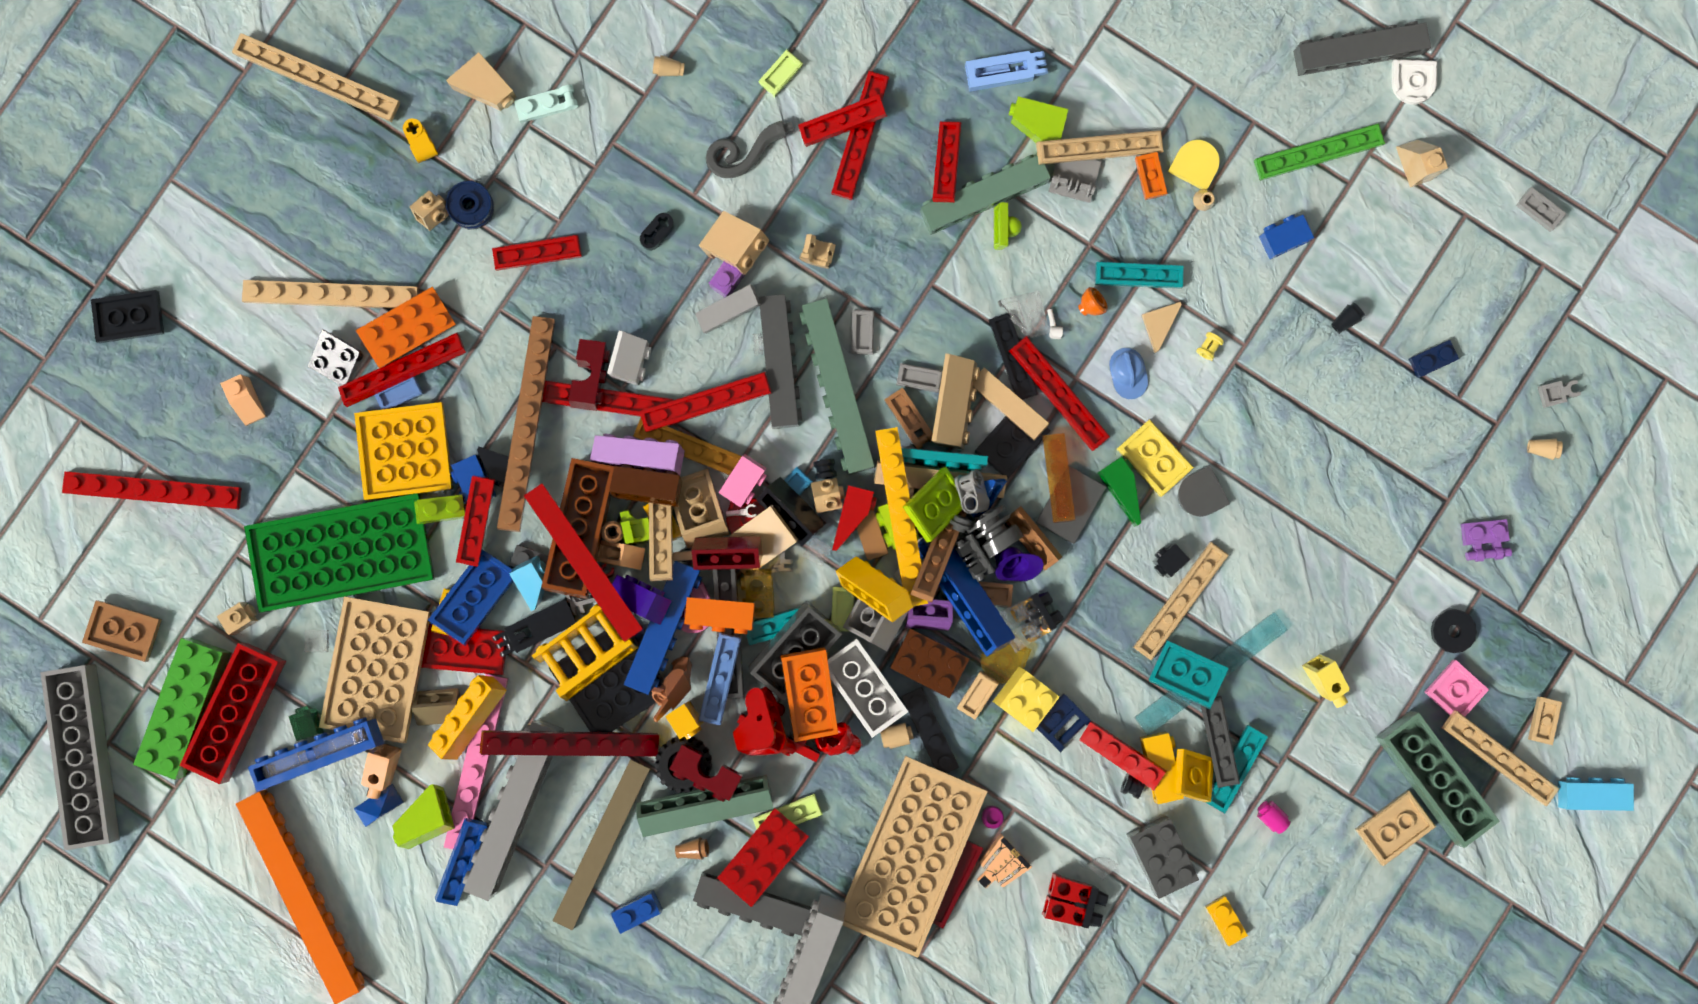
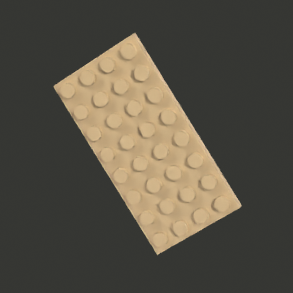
M905 756L844 899L846 908L843 926L918 958L988 791Z

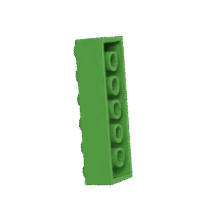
M193 638L180 639L133 765L174 780L186 776L187 769L179 765L219 684L232 652Z

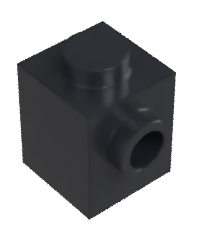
M1174 543L1168 548L1163 546L1154 554L1156 559L1152 562L1156 565L1154 567L1155 571L1161 577L1166 576L1170 578L1190 558Z

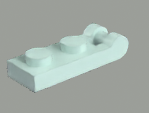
M565 85L559 89L515 100L514 103L520 123L576 109L578 103L573 97V85ZM565 97L566 101L564 103H560L559 98Z

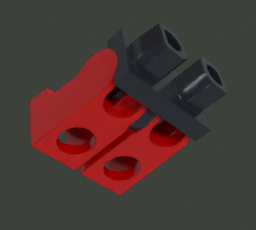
M1052 873L1048 893L1051 896H1046L1042 911L1044 918L1088 929L1089 926L1101 927L1103 915L1093 912L1095 904L1106 906L1109 895L1100 891L1094 885Z

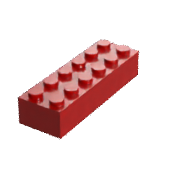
M238 643L179 766L218 784L229 782L286 660L249 643Z

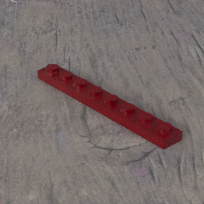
M482 730L480 754L656 757L659 734Z

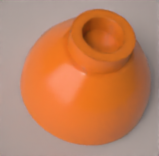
M1089 287L1083 293L1081 304L1078 305V308L1084 316L1088 314L1097 316L1106 313L1108 306L1102 294L1096 288Z

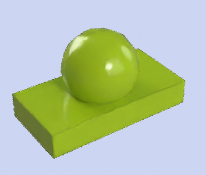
M1000 202L994 207V250H1003L1008 246V237H1016L1021 232V221L1017 217L1008 216V203Z

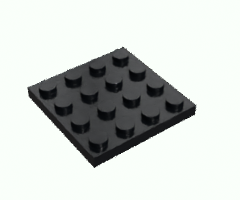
M606 630L594 637L603 651H609L614 647V642ZM635 636L631 638L638 647L635 651L569 699L590 732H613L656 703L652 697V692L650 695H647L624 685L640 646ZM587 643L576 649L586 665H590L596 660V655ZM569 655L557 662L567 678H572L578 674V668ZM549 667V670L551 671V673L553 674V676L555 677V679L557 680V682H558L559 685H560L559 680L557 679V677L555 676V674L553 673V671H552V670L550 669V667ZM658 673L656 679L660 680L658 687H660L664 680Z

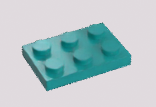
M1167 641L1152 671L1149 682L1211 709L1229 668Z

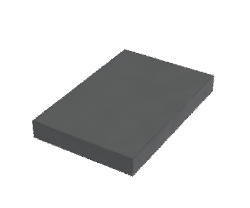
M1067 466L1035 523L1075 544L1106 486Z

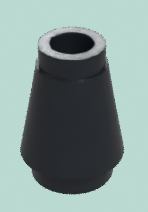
M1356 303L1347 304L1331 326L1340 334L1342 331L1361 322L1365 314Z

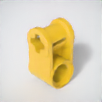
M414 118L406 120L403 124V132L418 164L438 155L431 138L420 121ZM414 127L417 128V129H416V131H417L416 134H413V133H412V132H413L412 128H414Z

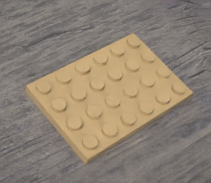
M344 596L319 728L333 730L343 725H347V728L354 726V721L366 717L368 721L376 718L383 740L407 743L413 713L412 703L416 697L430 623L428 619L432 612ZM364 729L363 734L364 736L368 737Z

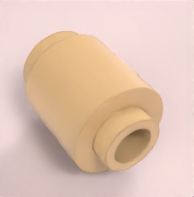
M905 723L889 726L880 732L884 748L889 747L892 749L909 745L910 740L914 739L911 726L906 727Z

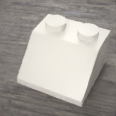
M623 331L618 332L607 372L612 379L638 385L639 380L643 381L646 371L643 365L645 359L649 360L651 354V347H649L648 341Z

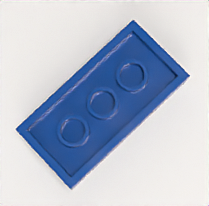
M482 549L479 566L469 565L428 621L466 646L513 583V579L509 574L513 569Z

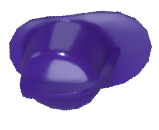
M1015 547L1007 548L994 556L997 567L995 571L996 577L1004 581L1031 580L1040 574L1044 565L1043 560L1039 556L1023 553Z

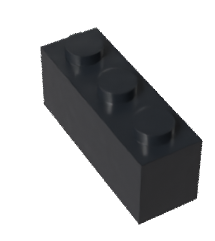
M781 476L771 483L756 499L764 509L773 505L798 538L797 542L801 546H804L826 524Z

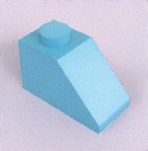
M539 556L515 566L509 573L531 611L535 610L542 602L545 591L541 586L546 564L540 560Z

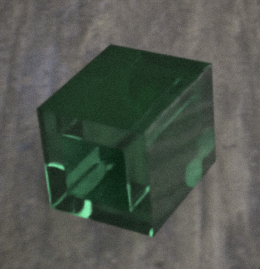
M300 707L295 709L296 714L288 716L296 741L324 733L323 728H319L320 718L316 708Z

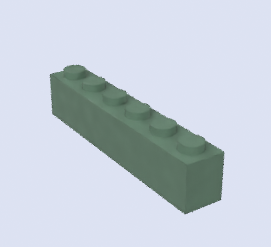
M1029 155L1015 166L1013 163L1008 164L997 174L991 172L984 175L979 182L970 181L962 186L963 189L956 191L955 203L933 202V199L925 201L920 209V213L930 235L987 211L1000 202H1007L1047 184L1051 177L1045 164L1039 165L1038 156Z
M767 775L741 780L730 801L725 800V802L714 798L712 796L713 792L705 789V791L698 789L688 793L684 792L636 803V813L642 836L656 835L774 809Z

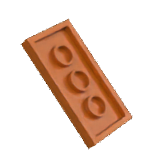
M432 286L355 331L377 366L381 368L451 328L456 323Z
M825 647L781 655L794 742L838 734Z

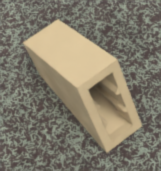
M479 52L446 80L453 90L499 111L503 108H509L516 98L513 90Z
M1420 140L1396 147L1410 188L1429 182L1448 169L1441 147Z

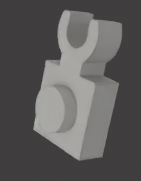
M1562 381L1537 387L1543 408L1568 402L1566 396L1574 398L1581 395V392L1574 393L1571 391V386L1577 384L1578 381L1567 382L1564 387Z

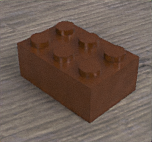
M909 628L890 668L950 699L969 658Z

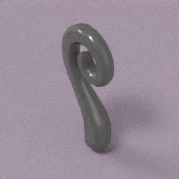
M778 121L767 126L757 137L747 157L741 163L732 167L721 166L716 158L717 153L722 148H728L730 154L726 157L725 161L728 164H732L739 158V147L730 139L716 140L709 146L706 153L708 169L721 178H736L745 174L757 163L770 143L787 137L786 132L793 130L791 122L782 124V121Z

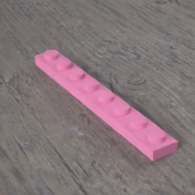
M485 674V676H493L505 689L507 688L509 678ZM505 694L468 744L451 814L455 828L447 832L444 848H454L465 818L475 820L490 755L480 754L481 731L497 729Z

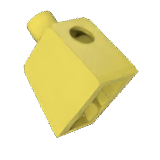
M1319 654L1302 665L1322 697L1333 701L1336 708L1348 703L1344 694L1350 688L1336 661Z

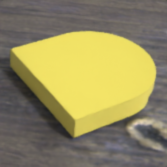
M1192 140L1180 148L1168 172L1199 189H1208L1219 168V155L1210 143L1203 140Z

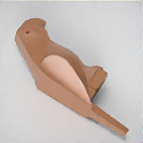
M689 657L675 659L671 663L673 669L664 679L662 685L652 689L653 699L661 706L653 718L655 722H658L671 708L674 710L691 690L690 676L692 664Z

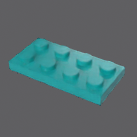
M901 448L904 464L914 465L915 462L923 463V466L936 467L937 464L945 465L947 469L958 470L961 466L967 467V471L975 469L980 471L987 466L988 456Z

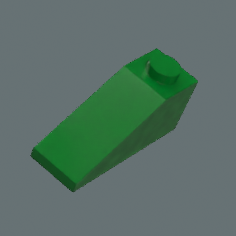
M1121 456L1097 472V474L1135 527L1141 524L1135 475L1132 472L1134 468L1127 458L1124 460Z

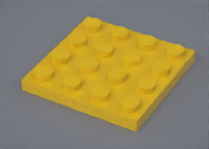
M442 402L354 413L364 500L453 489L444 404Z

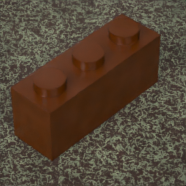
M623 464L621 467L614 466L609 492L613 498L678 507L682 480L680 475L673 471L660 473L652 468L640 470L634 469L631 465Z

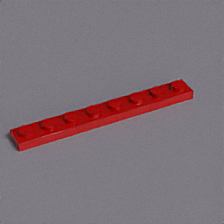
M64 471L62 493L237 510L240 509L242 488L66 471Z

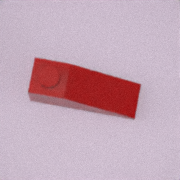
M848 485L832 551L837 552L868 516L869 510L874 511L877 498L873 497V491Z

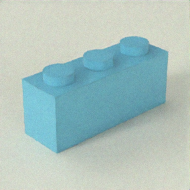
M1566 777V781H1558V788H1560L1558 790L1559 808L1566 810L1634 811V784L1625 782V778H1610V782L1603 781V778L1588 777V781H1581L1580 777Z

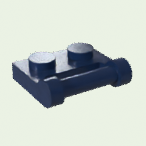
M1063 693L1036 729L1061 753L1065 749L1064 746L1084 725L1087 726L1091 720ZM1076 715L1079 719L1057 740L1054 735Z

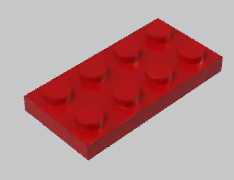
M774 808L717 878L752 907L809 836Z

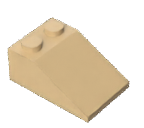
M708 468L681 477L682 487L678 507H674V511L687 548L693 546L695 538L729 535Z

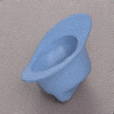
M1131 348L1117 350L1111 356L1109 362L1116 392L1126 399L1141 397L1148 386V377L1142 356Z

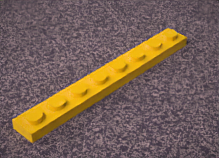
M898 427L877 430L875 433L902 587H906L911 593L922 565L915 525L903 508L910 500ZM911 595L910 599L913 606L928 604V601Z

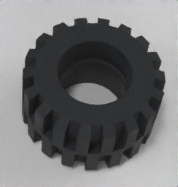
M676 736L667 741L656 755V776L660 778V783L666 785L670 791L675 790L676 793H688L697 789L693 786L694 782L687 778L685 781L673 776L674 771L670 770L671 759L683 744H687L704 753L700 768L705 775H710L712 756L709 754L708 747H705L703 744L704 742L695 739L696 737L692 736L687 740L685 736L681 739Z

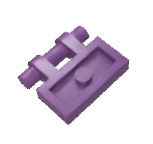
M1507 519L1461 524L1463 546L1472 545L1473 550L1465 553L1467 561L1475 560V562H1481L1489 558L1501 560L1504 557L1512 556L1511 548H1502L1501 542L1510 541ZM1491 543L1492 549L1483 550L1482 544Z

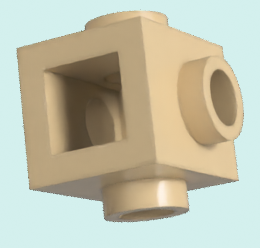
M430 191L410 206L415 219L429 231L449 216L445 207L446 201L440 195L435 196Z
M837 478L811 483L817 513L843 508L841 499H845L843 485L838 486Z

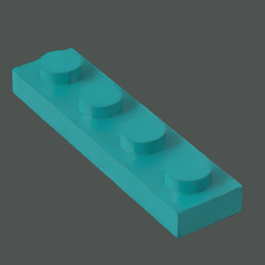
M1096 262L1095 285L1182 289L1184 266Z
M1249 725L1245 727L1233 749L1240 784L1218 788L1217 781H1215L1212 787L1211 802L1205 803L1224 814L1227 812L1268 736Z

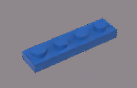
M469 818L464 819L437 890L436 902L454 906L458 905L465 887L463 879L467 871H471L473 866L471 860L475 851L479 850L481 845L480 838L484 829H487L486 822Z

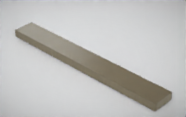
M630 759L552 920L553 922L570 930L574 929L651 768Z

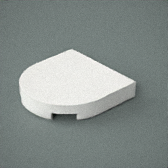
M1396 59L1392 61V89L1399 100L1407 104L1416 105L1425 102L1431 97L1437 86V61Z

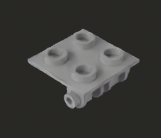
M1085 160L1056 163L1048 192L1090 203L1095 191V183L1101 161Z

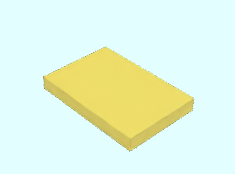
M1150 419L1117 448L1119 453L1130 461L1133 468L1160 497L1194 468Z

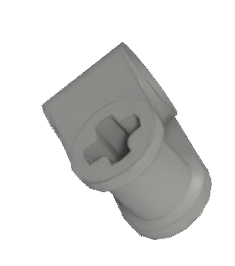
M975 469L970 474L955 477V487L959 494L962 509L969 514L985 512L989 508L990 503L981 472Z

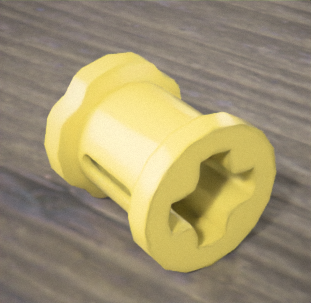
M1207 332L1205 335L1207 338L1202 346L1197 348L1196 352L1201 357L1213 361V355L1218 347L1223 345L1224 341L1219 336Z

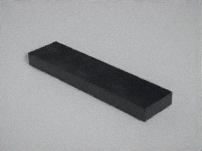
M1010 313L989 319L988 321L1013 393L1022 400L1038 395L1033 379L1009 352L1011 348L1020 342Z

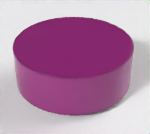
M988 806L983 810L981 819L986 827L995 829L1002 825L1004 815L1000 808Z

